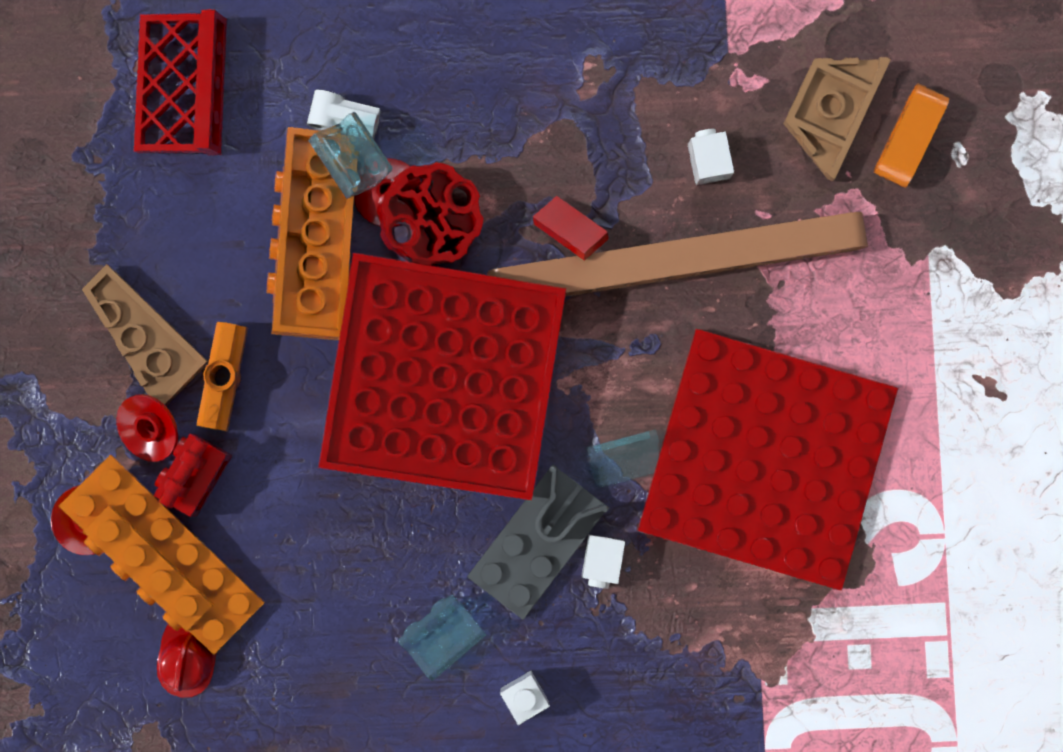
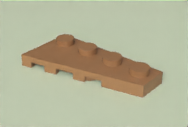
M106 264L82 289L103 325L115 340L122 356L126 358L134 371V375L141 387L145 389L149 396L158 399L165 406L209 363L111 266Z

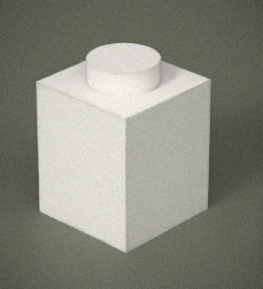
M706 129L696 132L695 137L691 138L688 144L696 185L730 179L734 170L726 131L716 133V129Z
M588 535L581 576L582 578L589 579V586L609 589L610 583L618 584L625 541Z
M532 671L527 672L500 689V694L518 725L549 707V700Z

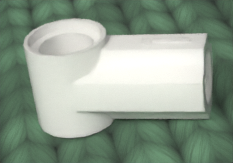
M315 90L307 126L319 131L335 133L341 131L374 139L381 111L380 108L347 101L343 96L333 92Z

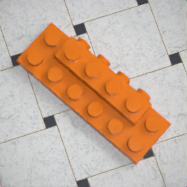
M294 127L287 128L283 172L276 171L274 192L281 193L280 205H273L272 226H278V238H271L269 259L276 260L275 273L268 272L266 293L273 294L271 334L339 341L348 288L358 135Z
M110 455L59 505L84 530L83 533L88 536L84 543L98 556L105 553L111 558L114 563L110 568L122 580L126 581L130 577L140 586L136 593L148 605L152 606L155 602L166 611L162 618L173 629L178 631L182 627L189 631L213 655L265 603L165 505L161 504L113 455Z

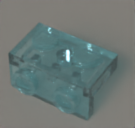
M356 112L348 114L339 124L314 133L308 140L346 199L376 187L392 171V166Z
M450 595L448 598L436 602L431 608V612L421 621L409 625L405 629L404 635L398 640V643L409 652L427 678L433 681L487 634L465 606L453 595Z

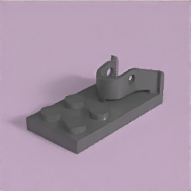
M552 464L535 486L532 500H525L467 577L523 620L610 507Z

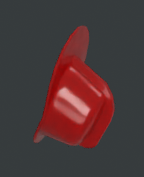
M168 624L162 636L157 661V677L162 687L170 694L180 698L193 697L202 693L212 679L217 652L213 655L189 631L182 627L176 631Z

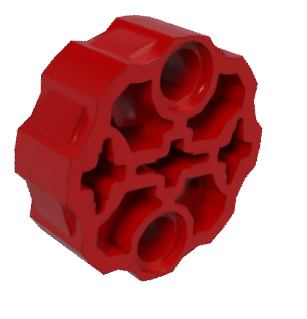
M435 162L432 165H413L395 176L393 182L379 198L376 213L380 219V236L389 250L395 251L406 262L429 266L452 263L467 254V249L475 237L481 233L484 218L480 213V194L474 183L458 174L453 166ZM418 178L422 179L418 183L419 185L415 187V191L413 189L405 192L401 191V188L408 183V179L410 181ZM431 181H432V187H431L430 193H429V191H428L427 189H428V187H429V185H430V183H431ZM455 188L461 189L466 193L467 202L463 207L456 205L452 200V192ZM398 200L409 201L416 214L414 215L408 204L398 203ZM426 209L428 211L432 209L436 211L437 215L434 216L433 221L429 220L426 222L423 215L427 213ZM395 224H401L407 228L408 239L406 242L399 243L393 238L392 229ZM450 226H451V227H458V228L461 229V231H460V230H451ZM424 228L426 229L427 233L429 234V236H430L431 239H432V242H431V244H430V246H429V250H428V251H427L426 249H427V244H428V242H429V238L427 237L426 233L424 232V230H423ZM458 239L454 243L455 245L451 247V251L438 253V250L442 248L441 246L445 244V240Z

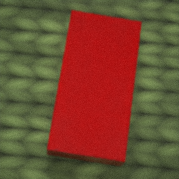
M558 196L533 216L535 226L584 261L608 240V231Z

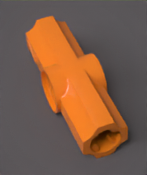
M226 322L216 323L209 364L204 370L205 384L196 426L228 431L236 388L241 382L240 368L248 327ZM227 367L230 371V380L227 384L218 386L215 382V374L220 368Z

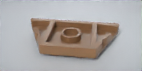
M880 57L878 60L816 58L812 61L783 124L828 180L832 182L835 180L891 59L887 57Z

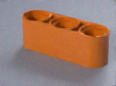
M917 83L901 112L873 173L906 188L922 160L950 98Z

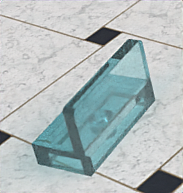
M656 429L587 447L586 451L596 487L600 488L653 474L660 454L657 445L659 439Z

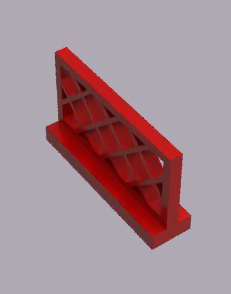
M215 9L201 10V13L140 14L134 134L135 152L221 155L227 19ZM189 23H199L198 35L188 44L179 33ZM150 24H164L169 32L155 45L150 39ZM176 37L185 48L171 62L162 50ZM192 54L197 60V69L186 78L177 67ZM159 55L168 66L154 79L148 73V64ZM174 71L183 83L169 95L160 84ZM190 88L196 95L195 104L185 113L176 101ZM157 89L166 100L152 113L147 107V97ZM173 106L182 117L168 130L159 118ZM187 122L194 129L193 144H181L174 137ZM156 123L165 134L155 144H145V132ZM169 140H171L174 144H166V143H167Z

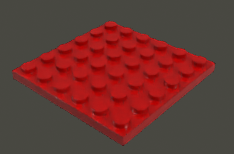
M353 253L318 468L532 500L566 288Z
M695 329L637 531L842 591L898 388Z

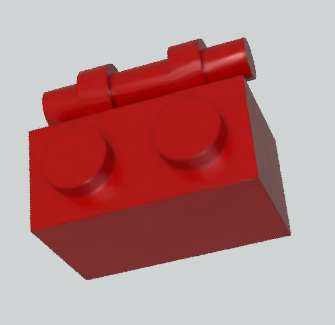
M189 434L187 438L182 437L177 443L172 454L176 458L170 468L165 467L157 477L154 486L158 487L153 496L160 499L159 502L169 508L174 507L190 517H195L200 513L233 455L196 434Z

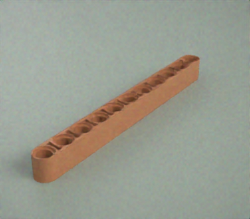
M851 212L593 253L585 261L579 256L502 267L487 271V275L566 288V297L851 252L867 248L868 242L863 213Z

